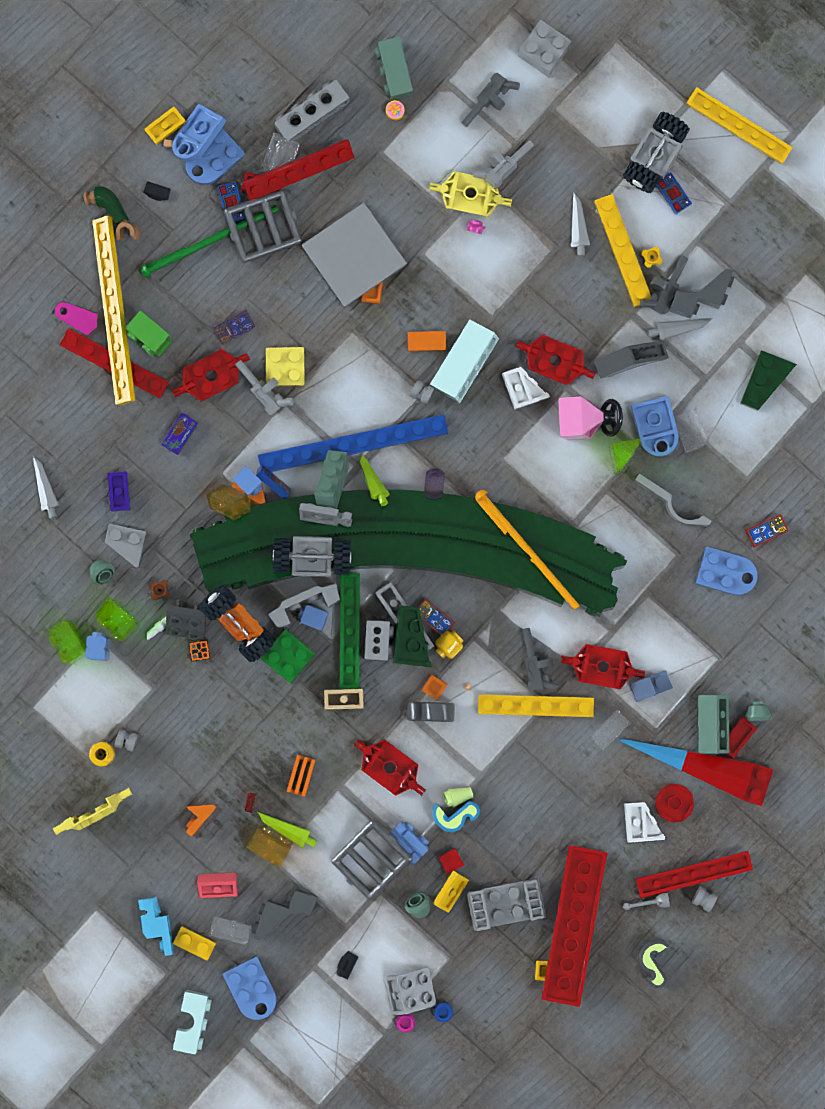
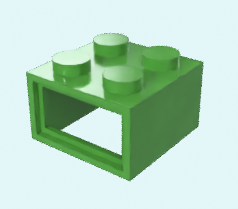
M141 310L125 327L129 338L137 345L141 343L144 351L151 357L156 355L159 358L173 342L171 336Z

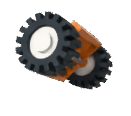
M226 585L217 587L216 590L214 589L211 594L207 595V598H204V602L200 604V610L209 620L217 619L237 641L243 640L238 650L249 662H255L256 659H260V656L263 657L264 653L268 652L269 648L273 646L275 638L265 627H261L258 621L251 617L244 606L239 603L234 604L236 596Z

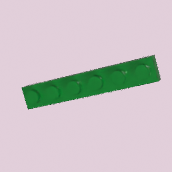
M360 573L341 575L340 689H359Z

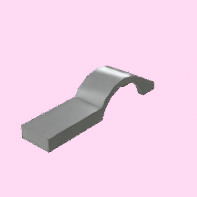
M640 473L634 480L636 484L666 503L667 512L675 522L686 526L707 527L712 522L705 516L695 520L682 519L672 508V495Z

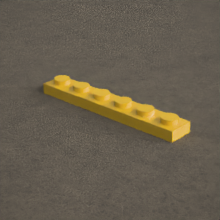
M697 87L686 103L693 110L781 165L793 148Z
M613 194L595 200L594 203L633 306L637 307L640 305L641 299L650 300L651 294Z
M478 695V714L594 717V698Z

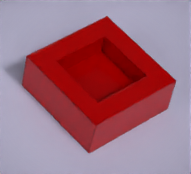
M455 848L438 857L447 875L464 866Z

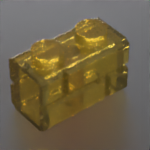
M222 484L216 490L213 489L207 493L210 509L233 520L250 512L249 496L246 493L237 491L235 488Z
M265 826L262 829L258 827L246 848L279 868L292 848L289 846L290 841L282 836L279 839L272 835L273 831Z

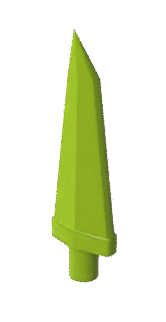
M361 454L360 466L369 488L370 496L372 499H378L381 506H386L388 504L386 497L390 494L365 456Z
M257 812L265 824L299 845V847L303 848L305 843L315 847L317 840L309 837L310 830Z

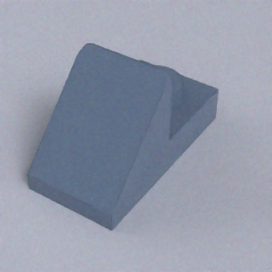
M666 670L630 684L636 702L673 688Z

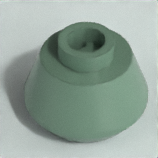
M96 560L90 566V577L94 584H106L114 576V566L105 560Z
M763 701L752 702V705L748 706L745 718L748 721H766L772 716L768 706L764 705Z
M425 893L411 895L405 904L406 911L416 918L427 916L430 911L429 896Z

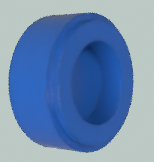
M440 1002L434 1007V1016L440 1022H447L453 1016V1009L449 1003Z

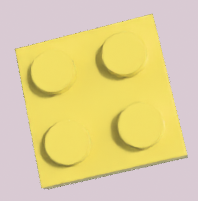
M304 347L266 348V383L274 377L279 382L276 386H305Z

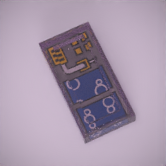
M247 310L215 326L213 329L221 344L224 345L254 329L255 325Z

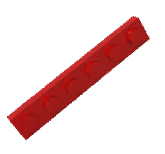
M346 139L243 182L248 199L251 201L355 157L350 142Z
M68 328L59 345L112 373L109 350ZM131 362L133 385L161 399L169 385V381Z
M744 851L636 878L635 880L639 896L643 898L751 871L753 867L749 851Z

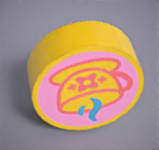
M394 100L387 104L386 115L389 119L397 121L404 116V105L400 101Z

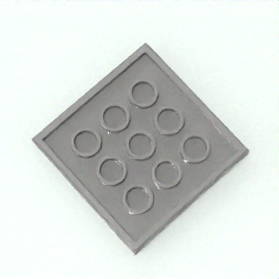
M362 203L301 245L344 308L407 266V263L365 203Z

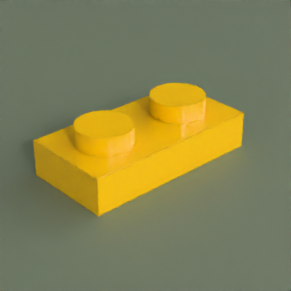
M173 106L144 130L155 145H158L184 125L186 121Z
M453 871L433 904L449 913L469 880Z
M181 926L173 944L208 961L216 942Z

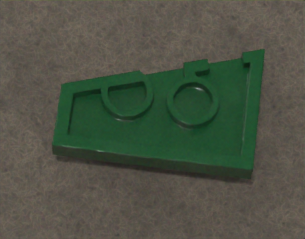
M761 350L740 404L758 411L797 364Z
M399 605L393 663L432 668L425 641L420 608Z

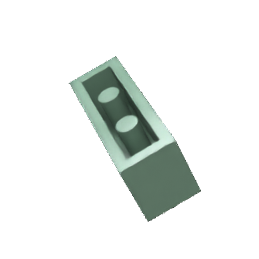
M400 37L379 41L375 52L377 60L381 59L382 66L379 68L381 77L386 78L387 84L384 85L386 96L390 95L391 101L413 96V89Z
M328 450L315 492L317 506L337 509L349 470L347 452Z
M698 695L699 753H729V695Z

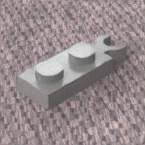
M311 503L300 504V520L338 526L339 523L343 526L351 527L352 513H339V509L316 506Z

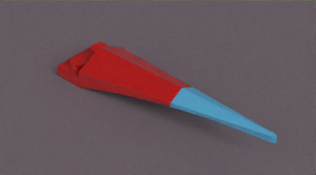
M620 739L621 742L743 801L759 806L763 804L773 769L750 762Z

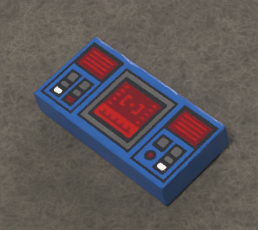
M671 172L664 179L661 178L656 187L675 215L692 205V202Z
M236 182L217 186L223 210L241 204ZM244 211L233 214L235 222L245 220Z
M263 464L257 469L256 476L280 497L286 499L290 495L291 488Z

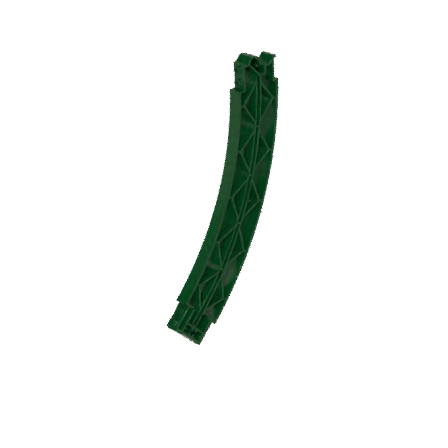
M369 490L342 491L337 509H339V513H352L351 527H346L339 523L338 526L300 520L299 508L301 503L316 505L315 494L263 503L224 514L226 522L217 521L211 524L212 527L206 529L199 527L194 529L193 533H190L205 580L203 582L210 594L214 589L216 590L217 587L226 585L228 588L232 587V590L243 587V583H246L248 589H252L269 583L299 577L292 575V560H290L289 573H273L274 538H290L291 554L293 552V536L332 537V553L335 551V540H351L350 570L393 568L448 573L512 588L559 607H562L565 601L538 567L530 561L532 558L515 542L508 532L505 535L476 499L472 497L427 491L388 490L390 494L386 497L388 504L381 506L378 499L371 498ZM492 502L578 602L580 607L586 609L585 612L587 614L600 617L602 612L613 610L618 601V587L612 585L613 577L611 573L612 571L624 568L627 560L624 559L625 556L618 552H614V554L608 552L607 547L602 544H593L596 536L530 511ZM334 559L331 561V571H334Z

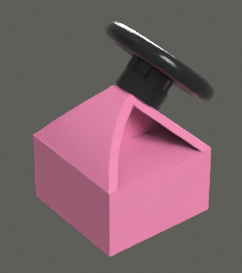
M581 396L559 398L560 437L567 440L591 439L599 427L606 436H615L620 431L623 422V412L620 403L615 399H608L603 403L601 409H598L589 400ZM611 404L610 410H606L607 407ZM616 411H617V423H616V421H615V412H616ZM606 425H611L612 431H609Z

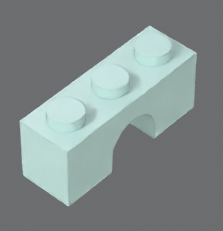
M191 990L185 991L181 1011L190 1013L193 1016L194 1026L190 1029L178 1028L173 1050L196 1054L198 1050L202 1049L204 1038H200L201 1032L206 1030L208 1019H204L205 1013L210 1011L212 1000H209V994Z

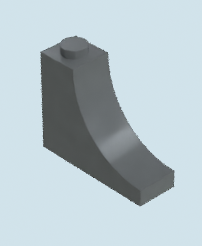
M661 340L627 346L594 361L601 379L612 377L643 365L663 361L669 357L664 341Z

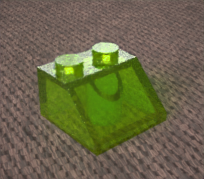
M110 597L104 601L95 614L98 617L96 621L103 628L107 626L112 631L110 635L117 641L121 639L125 642L141 626Z
M65 619L48 631L51 635L48 638L53 647H58L60 651L58 656L63 663L72 665L85 657L87 647L71 620Z

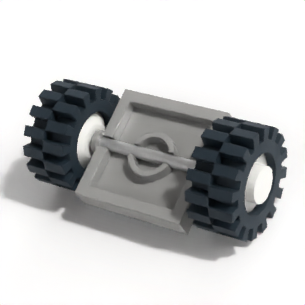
M660 112L653 124L654 129L649 127L630 158V163L622 175L623 178L630 182L632 186H636L637 189H641V191L646 193H652L659 179H664L683 147L681 143L690 131L688 125L668 112Z
M293 536V552L290 554V538H274L273 573H289L290 560H292V575L331 577V561L334 559V575H349L351 540H335V551L332 553V537Z

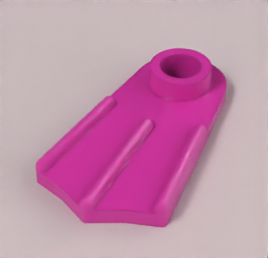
M65 302L59 303L55 307V315L60 320L88 336L97 328L98 314ZM62 308L67 309V313L65 315H62L60 313V310Z

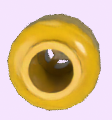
M445 631L435 641L437 647L435 651L442 658L446 656L449 659H453L463 649V640L455 631Z
M104 741L95 743L89 751L91 762L100 767L111 764L116 755L114 747Z

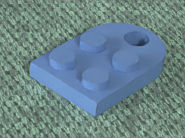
M198 104L173 140L172 148L174 154L185 162L197 160L205 153L227 121L222 116ZM188 148L187 152L182 154L184 149Z
M222 128L200 158L192 162H186V171L194 182L201 185H209L220 179L246 154ZM201 167L203 169L202 175L194 176L192 173L193 169Z
M665 396L631 405L639 440L644 451L655 457H663L670 454L678 444L679 435L669 397ZM658 442H664L667 445L665 452L657 450L656 445Z
M705 548L695 584L733 595H742L753 589L757 582V570L750 560L714 548ZM744 573H749L752 576L750 584H745L742 581Z
M258 956L222 974L243 1015L253 1020H260L268 1017L273 1012L277 1001L276 993ZM257 1004H265L267 1011L264 1014H259L256 1011Z

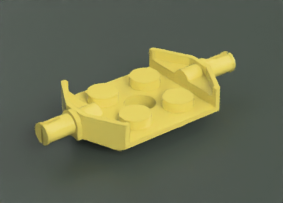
M456 171L442 185L431 182L429 190L442 194L446 210H458L482 215L485 218H488L498 205L511 207L512 199L501 197L498 188H493L485 179ZM467 189H474L476 196L473 198L467 197L465 194Z
M130 788L105 798L107 803L95 808L96 812L94 814L89 812L78 818L76 815L69 817L60 825L53 827L55 834L58 835L69 829L82 830L115 812L119 803L132 795Z

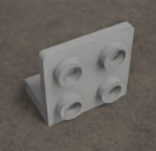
M429 968L385 977L393 1015H406L436 1006Z

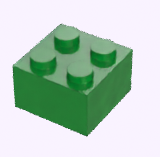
M285 629L273 643V646L269 648L270 650L261 657V660L292 684L316 654Z

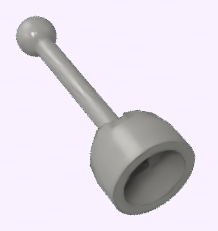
M668 892L659 893L655 900L633 904L624 903L623 908L624 910H629L632 907L657 904L661 908L670 907Z

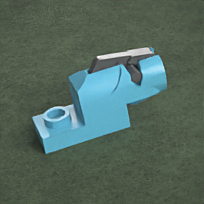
M157 897L138 900L137 928L143 931L147 939L162 937V940L159 941L161 952L164 951L165 956L173 955L174 947L169 914L160 916L161 910Z

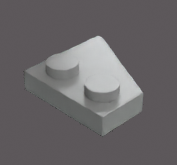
M109 524L105 543L133 566L139 568L147 532Z

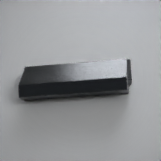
M147 181L143 193L151 199L161 201L168 200L171 189Z
M347 951L338 963L337 975L348 980L358 960V956Z

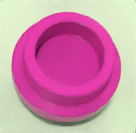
M410 1013L399 1015L396 1019V1026L402 1032H410L415 1027V1018Z

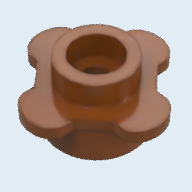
M166 580L150 583L149 587L152 591L151 598L153 600L169 598L170 593L168 592V582Z

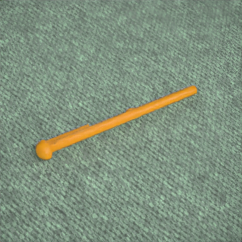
M479 490L475 495L479 505L505 535L508 532L515 542L532 558L530 561L538 567L573 610H576L580 606L578 602L486 496L488 491Z

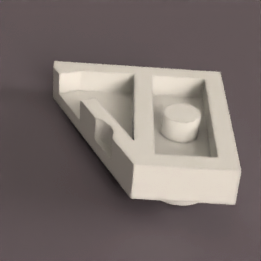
M522 367L502 373L515 410L550 397L547 392L545 393L537 385L538 383L533 378L528 376Z
M645 802L624 804L627 842L665 840L664 834L658 828L657 822L651 816Z

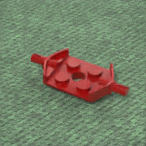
M545 334L541 335L532 344H526L519 340L515 348L526 351L530 371L568 386L582 375L593 379L596 372L584 366L583 349L579 350L545 336ZM558 356L561 363L554 366L550 363V358Z
M220 348L219 351L187 367L184 366L183 384L172 390L175 398L186 392V394L189 393L202 402L238 384L239 369L235 364L239 360L243 363L250 360L248 354L245 353L234 358ZM209 371L217 373V378L214 381L207 380L206 375Z
M585 644L575 657L561 656V659L566 660H561L560 663L573 666L578 682L620 690L630 677L634 676L644 679V675L641 674H645V670L634 669L626 651ZM601 661L608 663L609 668L606 672H600L598 669V664Z
M359 739L356 741L360 745L355 743L354 746L364 754L362 771L395 796L409 789H413L421 796L424 794L420 790L425 792L426 789L416 781L418 764L385 739L371 746H367ZM392 762L395 764L396 769L393 773L385 771L384 766L386 763Z

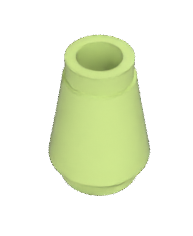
M471 787L447 789V792L443 793L447 807L452 806L454 808L473 798Z

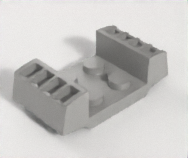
M336 584L326 587L315 586L282 601L280 607L268 615L279 629L291 626L292 622L287 614V610L290 609L292 612L302 608L301 604L308 601L311 604L319 600L318 596L323 595L327 606L330 608L340 602L338 587Z
M539 878L467 892L474 931L546 917Z

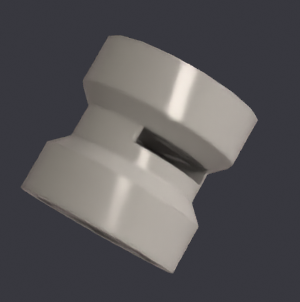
M417 380L410 397L413 399L418 398L427 405L435 388L430 385L426 386L422 381Z
M120 729L116 737L115 747L119 749L126 748L127 751L134 752L139 734H129L126 730Z
M700 886L692 899V904L703 906L705 911L710 912L718 895L713 892L709 893L706 891V888Z

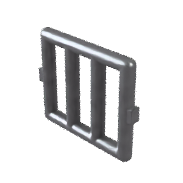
M282 189L224 210L231 231V240L235 242L239 257L243 263L287 249L302 242L295 221L297 219L295 212H292L286 193ZM278 198L281 201L293 236L292 239L286 241L281 239L269 204L270 201ZM258 205L263 207L275 245L266 248L263 245L251 211L252 207ZM244 211L257 251L246 254L233 214Z
M371 819L332 858L331 862L347 878L346 881L351 886L354 885L368 900H373L412 862L413 857L397 842L398 838L394 834L390 835L375 819ZM372 829L403 858L397 866L366 836ZM360 841L391 871L385 878L375 871L353 849ZM347 854L378 883L371 891L341 862Z

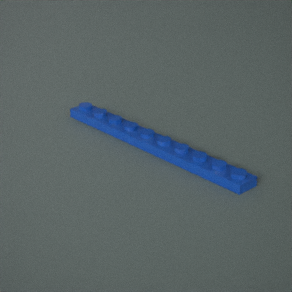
M445 415L264 453L258 455L260 466L263 464L268 470L275 472L325 461L328 450L347 452V456L446 435L448 434Z

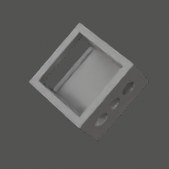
M540 20L520 47L518 57L549 78L569 50L572 41Z
M367 620L365 660L388 661V657H392L393 645H389V639L393 638L394 626H390V622ZM375 627L381 628L380 634L374 633ZM375 637L380 638L378 644H375L373 641ZM375 646L380 648L378 654H374L372 651Z

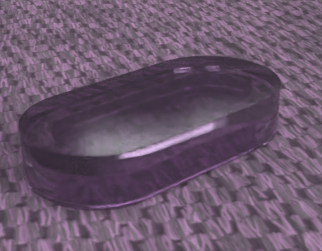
M430 469L426 472L424 494L427 497L436 499L443 495L445 473L442 470Z

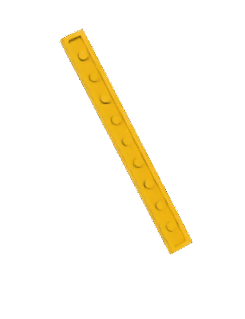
M105 216L92 222L115 403L121 406L134 402L135 393L127 331L125 328L126 323L112 217Z

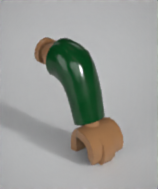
M103 186L95 187L94 191H91L90 194L89 192L84 193L86 206H90L92 203L99 208H105L114 222L119 224L116 229L117 240H125L124 231L127 228L130 230V237L139 240L141 236L140 227L135 223H128L129 218L115 193Z

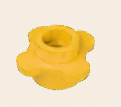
M658 247L642 251L641 255L645 259V267L650 268L652 265H660L663 262Z

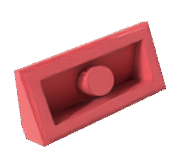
M237 873L198 875L199 898L238 896Z

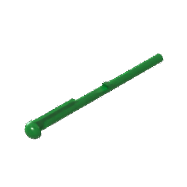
M276 205L271 207L273 215L279 212ZM264 211L254 215L256 223L266 219ZM247 219L236 224L238 231L249 227ZM230 228L218 231L215 235L187 248L183 247L148 265L144 264L141 268L142 275L150 278L151 273L230 236Z

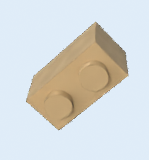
M363 689L324 690L325 710L363 709Z

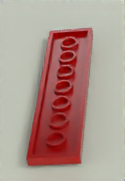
M571 845L568 847L541 1000L580 1007L607 852Z

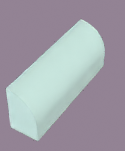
M469 320L430 385L442 394L460 403L498 342V336L487 328Z

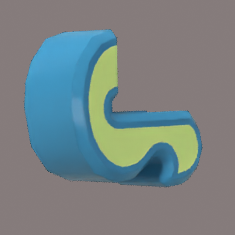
M468 801L448 818L436 803L433 807L432 815L434 821L441 829L447 832H455L464 826L466 817H470V820L474 821L479 816L480 809L478 804Z

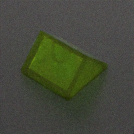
M637 438L610 445L609 452L616 476L620 474L642 441L641 439Z

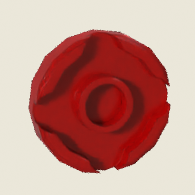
M669 784L658 792L655 799V807L663 819L670 822H680L691 815L694 808V799L686 787L679 784Z

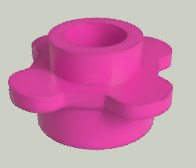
M472 219L471 222H467V230L470 232L482 234L483 229L486 227L482 225L483 222Z

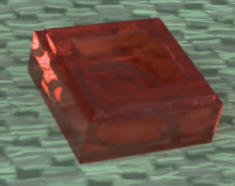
M248 793L245 812H253L257 793Z

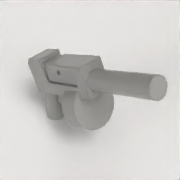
M529 140L511 157L506 156L504 158L500 153L494 152L489 157V162L494 169L488 167L485 171L474 170L473 177L485 179L493 188H498L502 181L517 168V161L534 144Z
M241 360L235 364L253 385L250 390L266 407L264 409L269 415L274 414L281 407L294 404L293 398L283 399L279 393L275 395L271 391L279 383L274 377L265 384L263 380L258 381Z

